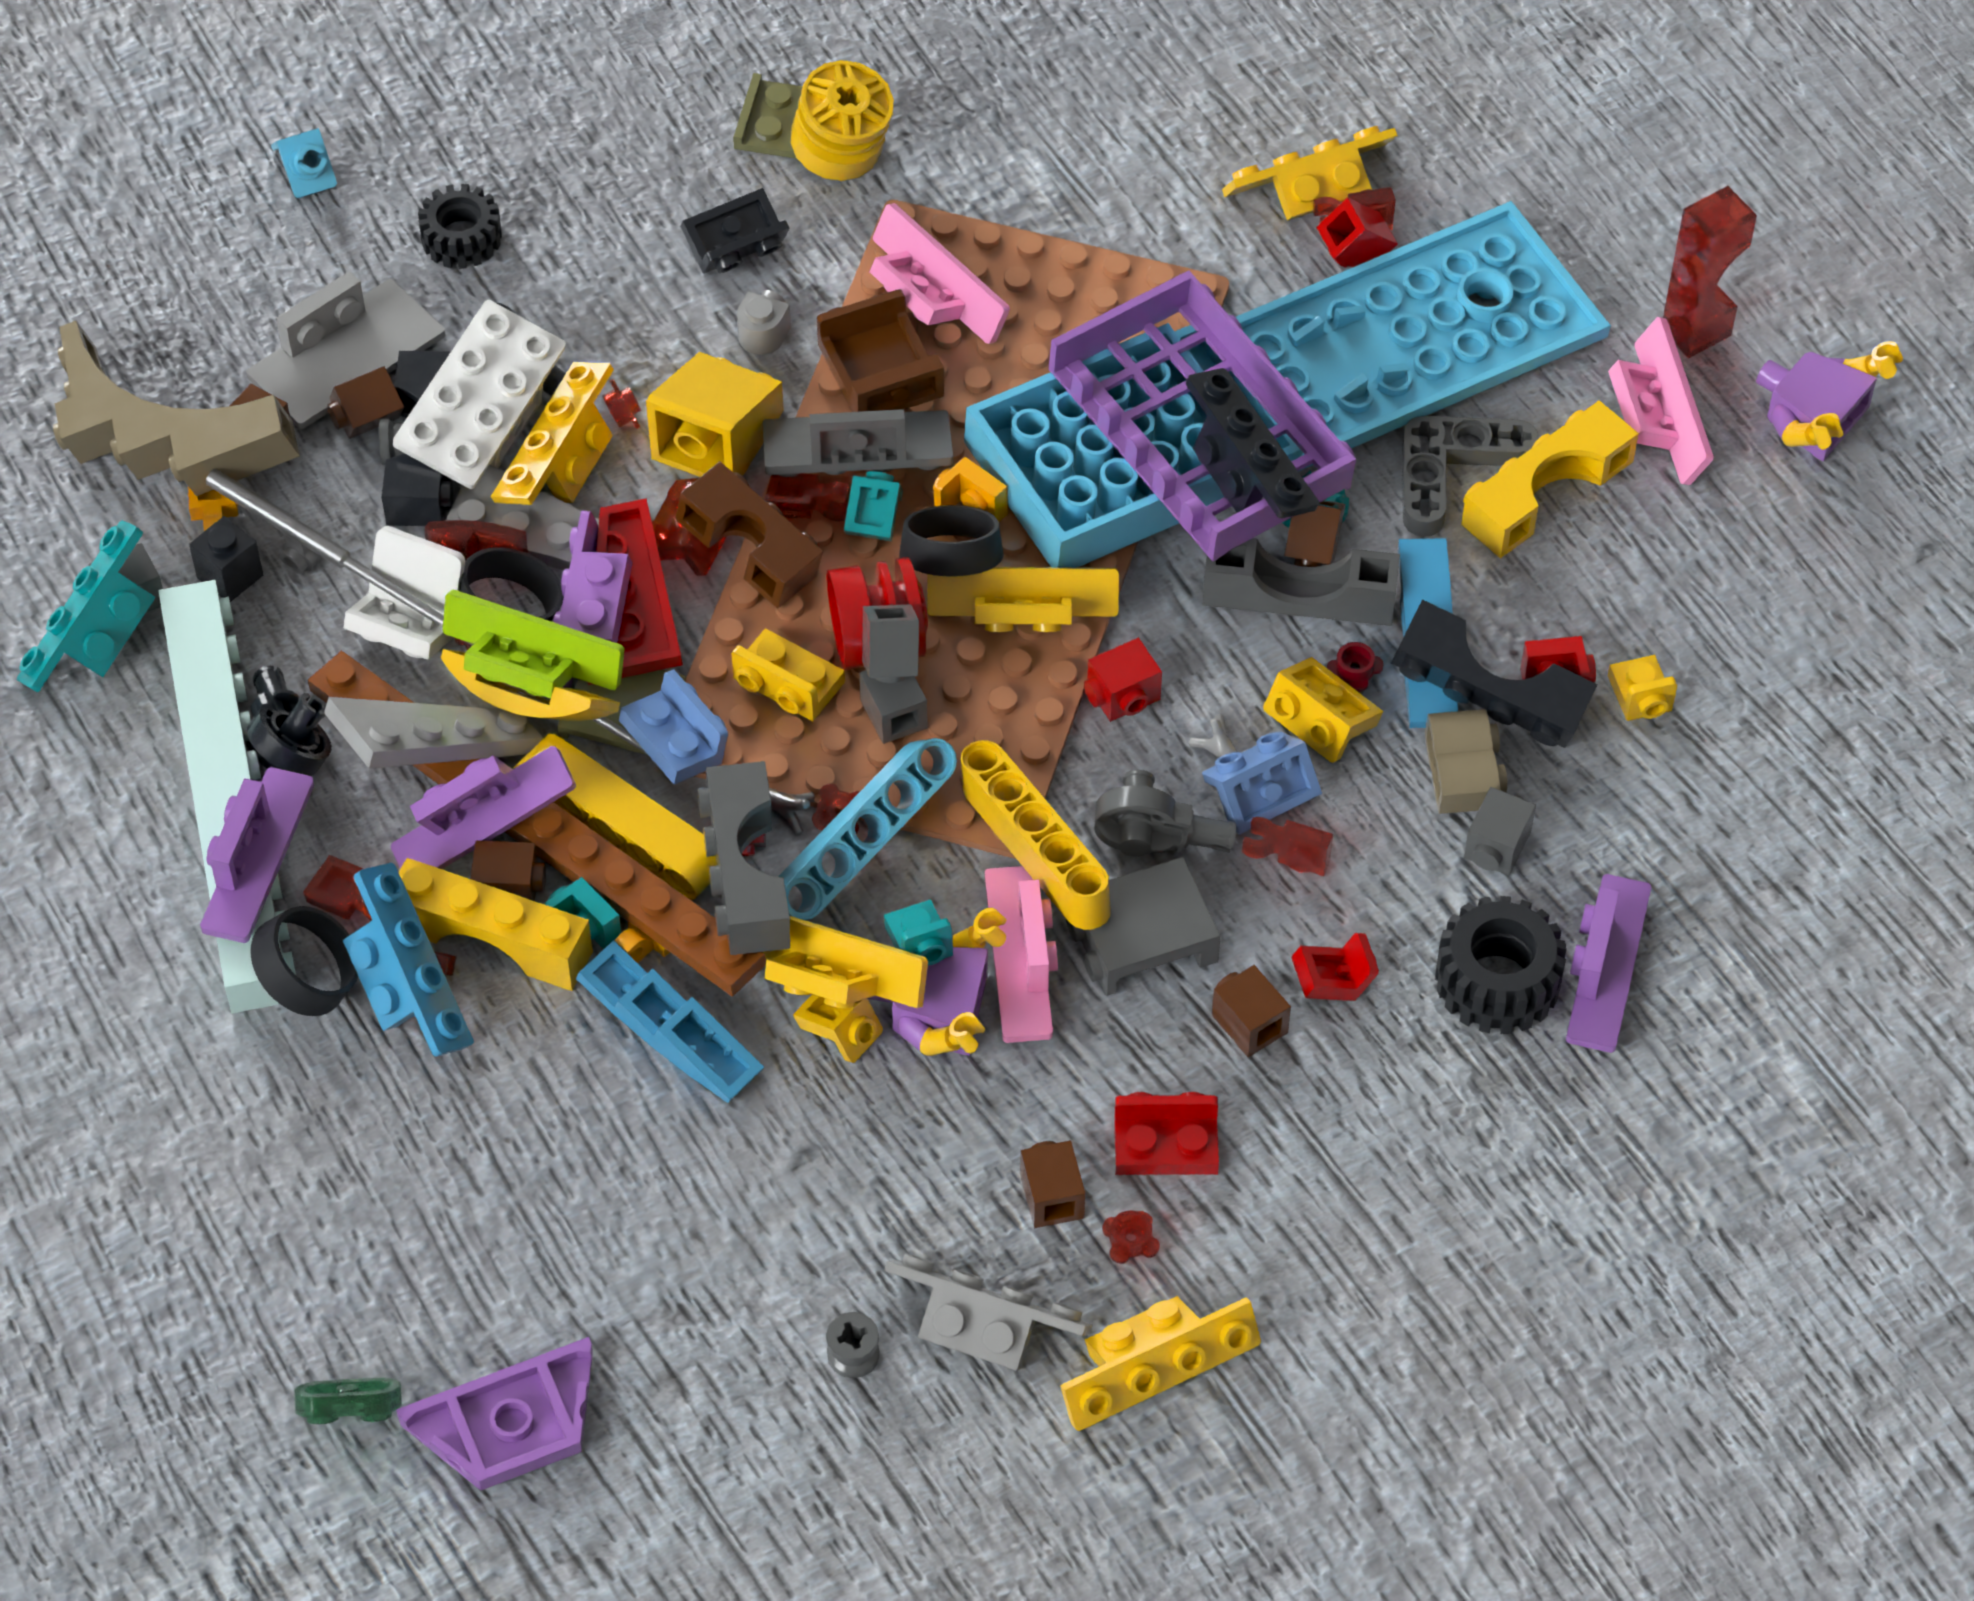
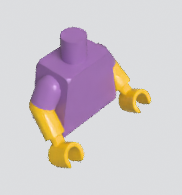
M1892 341L1879 344L1870 355L1853 359L1829 358L1814 352H1808L1799 359L1791 370L1772 360H1768L1761 368L1756 383L1773 392L1767 417L1775 427L1783 443L1789 447L1802 446L1817 459L1824 461L1870 407L1877 380L1876 376L1880 373V376L1885 379L1892 378L1897 372L1895 363H1901L1904 358L1898 345Z
M986 908L977 914L973 926L952 935L953 956L942 959L940 962L927 968L923 1007L914 1008L878 996L867 999L893 1003V1030L922 1054L933 1056L953 1051L970 1056L971 1053L977 1050L979 1045L974 1038V1034L984 1033L986 1030L978 1020L988 977V949H984L986 942L993 947H1000L1005 943L1006 934L998 926L1004 925L1007 919L996 909Z

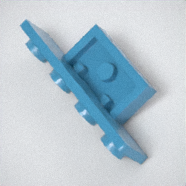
M387 863L360 870L354 874V880L372 921L345 938L343 943L382 1030L396 1028L415 1016L431 1053L435 1057L469 1047L474 1043L473 1037L395 864Z

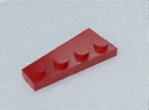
M647 498L601 507L596 552L628 554L632 561L617 641L625 649L621 678L682 666L681 652Z

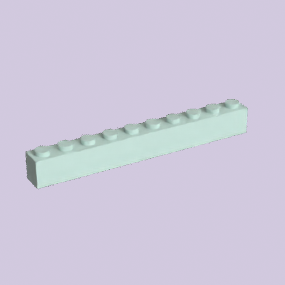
M216 580L158 590L210 900L215 891L216 884L212 868L207 864L206 860L209 843L214 836H220L225 824L224 812L226 804L232 795L237 796L244 778L250 780L261 779L256 750L247 751L245 741H249L247 727L251 722L249 711L240 712L239 702L248 701L242 672L233 674L232 664L241 663L235 634L229 636L226 634L225 626L234 625L229 597H219ZM278 873L250 940L247 943H240L216 937L224 986L231 1014L279 1004L259 982L253 969L250 953L252 938L257 929L265 922L285 911L275 912L273 900L283 898ZM281 923L278 934L280 951L286 964L296 975L292 951L282 952L281 941L289 940L290 935L288 924Z

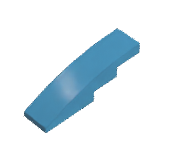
M1446 538L1399 539L1397 551L1400 554V609L1403 637L1422 599L1453 614ZM1404 676L1409 728H1426L1428 714L1458 711V703L1448 698L1443 693L1442 688L1428 681L1416 682Z
M614 940L578 973L576 980L618 1019L688 1076L727 1103L764 1069V1066L693 997L686 1001L653 968L647 973Z

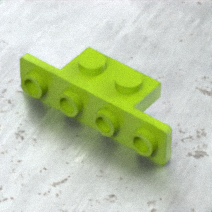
M454 589L445 595L443 633L473 644L465 652L464 670L482 675L486 680L503 682L524 689L531 695L544 696L550 699L554 687H563L572 677L610 690H616L621 684L625 650L621 644Z

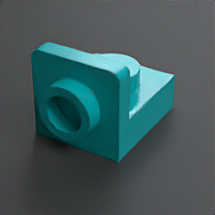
M876 471L866 472V477L853 475L844 525L845 534L892 541L898 502L902 501L903 496L900 483L893 482L894 476Z
M583 877L569 886L558 888L544 903V905L588 919L591 940L594 939L603 949L613 940L615 941L621 934L619 914Z
M931 899L884 914L885 929L895 948L926 957L928 966L953 956L952 926L947 918L940 919Z

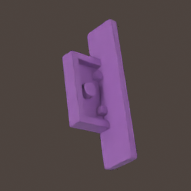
M581 511L578 527H573L570 533L569 544L572 554L570 568L563 571L561 579V591L564 597L562 609L555 613L553 622L617 643L632 561L628 554L596 552L599 525L591 511ZM572 677L563 686V688H572L574 677Z
M551 746L514 769L492 755L489 758L474 761L466 767L465 773L450 782L428 789L422 799L410 805L417 823L421 826L391 844V850L400 869L406 858L444 869L472 852L475 848V840L490 841L574 790L576 783L560 750L555 746Z
M270 767L266 770L261 782L244 778L237 796L232 795L229 798L224 812L225 824L220 836H214L211 839L207 850L206 860L207 864L212 868L216 888L200 923L203 934L240 943H247L250 940L314 788V781L311 776Z
M1605 874L1602 877L1596 905L1585 904L1579 933L1589 935L1586 947L1576 945L1570 974L1579 976L1566 1035V1041L1570 1044L1613 1053L1616 1050L1651 892V885L1649 883Z

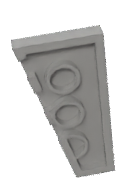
M492 465L488 466L475 488L469 489L462 485L442 527L444 540L482 550L497 547L515 549L538 558L549 567L560 570L570 568L572 558L569 544L570 533L573 527H578L581 510L543 491H540L532 505L494 503L491 495L505 472Z
M328 697L324 712L368 768L489 758L492 755L495 757L527 755L543 739L525 716L502 709Z

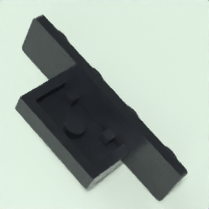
M1225 368L1189 375L1185 384L1207 415L1192 449L1234 510L1238 513L1261 501L1264 497L1276 516L1281 519L1316 511L1319 500L1230 373Z

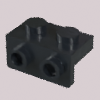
M763 188L685 219L680 225L703 274L717 269L718 273L730 271L743 262V257L757 252L759 257L775 252L783 246L782 241L790 229L786 220L779 222Z

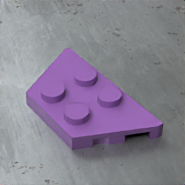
M586 1337L396 1409L399 1423L406 1431L479 1490L487 1489L582 1452L593 1358L592 1343L590 1338Z

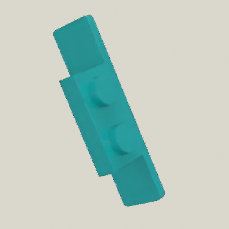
M121 520L117 526L111 527L104 534L99 544L101 551L91 566L83 568L75 578L72 595L64 607L60 606L52 613L46 624L47 632L38 646L28 650L21 660L19 666L21 672L17 676V681L33 691L39 692L64 653L97 675L104 677L156 598L118 572L142 537L143 531Z

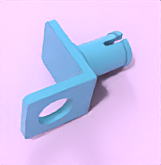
M319 128L284 138L271 144L273 151L279 150L290 186L296 198L330 189L337 185Z

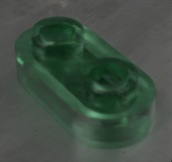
M360 1378L308 1382L294 1389L295 1413L306 1417L308 1423L316 1425L333 1423L343 1416H360L361 1420L367 1422L387 1420L392 1417L393 1411L402 1406L401 1383L392 1378Z

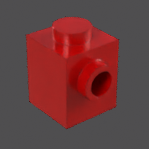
M1348 197L1316 227L1328 247L1331 257L1344 268L1348 266L1355 267L1384 255L1398 245L1380 212Z
M1139 637L1088 659L1087 680L1084 681L1085 693L1095 708L1101 707L1110 722L1125 715L1132 716L1138 714L1146 706L1161 700L1162 671Z

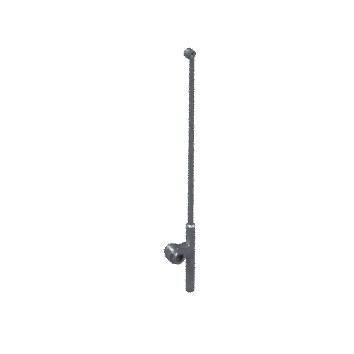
M213 469L208 474L206 485L283 532L285 542L282 544L283 552L280 554V559L293 572L301 574L304 570H311L323 557L339 568L346 567L443 628V614L352 558L348 550L218 469ZM606 717L593 719L597 724L646 753L632 735L621 726ZM652 760V763H653L659 770H661V769L657 766V764Z

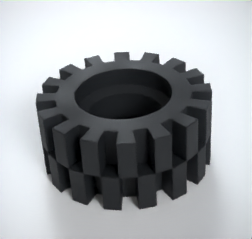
M453 184L446 186L447 193L442 194L439 189L432 192L433 200L426 197L422 202L423 209L419 208L418 212L421 242L426 255L430 254L431 260L435 263H438L443 258V265L448 268L452 267L453 262H458L459 269L467 268L466 261L472 260L474 266L482 264V255L488 260L493 257V249H499L501 245L500 238H502L499 208L497 203L494 204V197L490 193L484 196L483 189L477 186L473 192H470L469 184H461L460 191H454ZM458 221H468L476 224L464 231L445 229L449 224Z

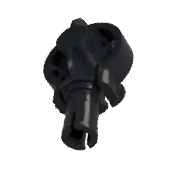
M269 665L258 669L253 676V684L258 697L251 705L254 718L247 727V734L251 744L259 753L260 763L266 769L273 767L308 776L316 774L332 751L328 735L318 724L326 716L324 713L326 704L315 695L307 703L310 698L309 693H303L299 697L298 694L288 690L280 668L277 667L274 671V666Z

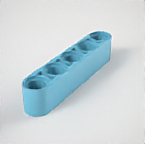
M933 738L914 741L905 745L778 876L784 878L789 916L802 920L812 919L817 916L951 777L956 768L957 759L953 747L943 739ZM925 749L930 752L933 758V767L929 774L921 765V756ZM892 783L898 787L901 794L900 803L897 807H894L888 798V791ZM860 817L865 820L868 826V835L863 842L859 840L855 832V825ZM827 851L835 859V869L831 876H828L822 868V858ZM793 886H796L802 894V903L797 911L792 909L788 900L789 891Z

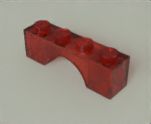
M1729 186L1683 209L1663 318H1666L1669 323L1676 346L1688 359L1732 336L1738 306L1717 284L1730 264L1751 246L1757 215Z

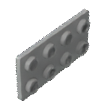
M348 271L276 317L281 348L248 368L246 372L248 379L255 386L287 402L292 422L299 429H304L328 413L327 404L331 403L329 398L334 386L382 366H385L389 374L397 369L399 351H424L445 337V329L393 279H387L363 295L361 281Z

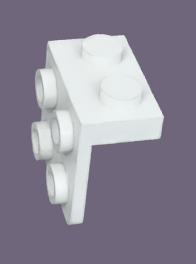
M390 526L381 528L376 533L371 570L444 615L445 595L452 589L460 591L462 574L465 569L464 556L458 551ZM371 583L369 584L368 594L345 612L344 629L360 634L368 641L381 642L403 650L406 655L414 658L429 660L454 638L444 634L443 628Z

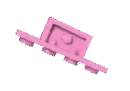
M887 204L873 235V240L888 255L875 257L870 273L884 285L887 292L901 289L906 297V306L919 321L926 323L928 326L960 319L985 343L996 342L1009 314V305L897 204Z
M1657 317L1635 342V349L1640 364L1617 360L1608 372L1624 421L1639 433L1637 444L1669 450L1680 483L1691 485L1713 461L1714 456L1669 323L1666 318Z
M1023 866L986 869L985 886L988 908L996 909L1007 919L1004 925L998 926L1006 934L1005 943L1000 947L992 946L1003 1041L1013 1043L1049 1040L1053 1037L1048 992L1049 971H1058L1056 942L1046 941L1045 929L1053 928L1050 898L1041 899L1039 880H1034Z

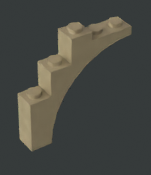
M77 321L59 327L62 346L58 348V356L63 368L67 372L69 381L64 382L67 399L54 403L58 423L53 424V432L59 446L63 450L69 449L80 464L112 452L120 466L127 465L138 480L171 468L178 482L185 481L193 493L198 496L214 490L206 485V478L213 469H218L237 481L300 457L292 419L274 395L241 405L212 409L172 408L145 401L118 387L105 375L96 346Z

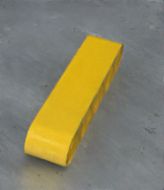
M551 733L547 734L514 766L516 768L547 748L555 746L560 750L576 783V788L554 801V803L688 899H696L710 885L709 866H716L717 862L716 856L706 857L704 834L561 737Z
M980 740L967 745L961 752L960 758L963 792L966 799L1034 880H1039L1040 888L1069 923L1083 930H1092L1104 925L1111 914L1109 876L1106 870L998 744L988 740Z

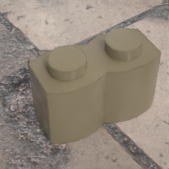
M1486 709L1431 713L1427 715L1425 740L1439 814L1478 811L1490 787L1507 793L1506 768L1504 764L1497 765L1494 754L1500 750L1499 729L1496 723L1489 724Z

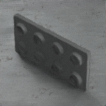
M903 409L809 414V417L763 420L765 474L794 477L800 473L817 472L839 475L847 471L872 470L876 472H889L896 468L916 467L923 470H934L941 466L953 465L949 415L946 410L904 412Z

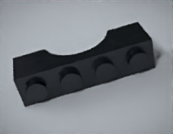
M399 351L395 389L404 406L400 416L405 418L409 416L451 352ZM405 453L386 459L381 496L386 526L442 527L444 508H452L453 481L448 480L447 476Z
M1423 599L1391 664L1399 667V671L1405 677L1416 682L1428 681L1442 688L1443 693L1456 702L1462 704L1471 702L1486 709L1487 715L1493 720L1505 725H1512L1514 723L1530 731V735L1536 741L1547 746L1559 745L1563 748L1567 746L1573 737L1598 685L1554 663L1544 672L1532 678L1511 680L1498 677L1484 669L1473 657L1466 639V620Z

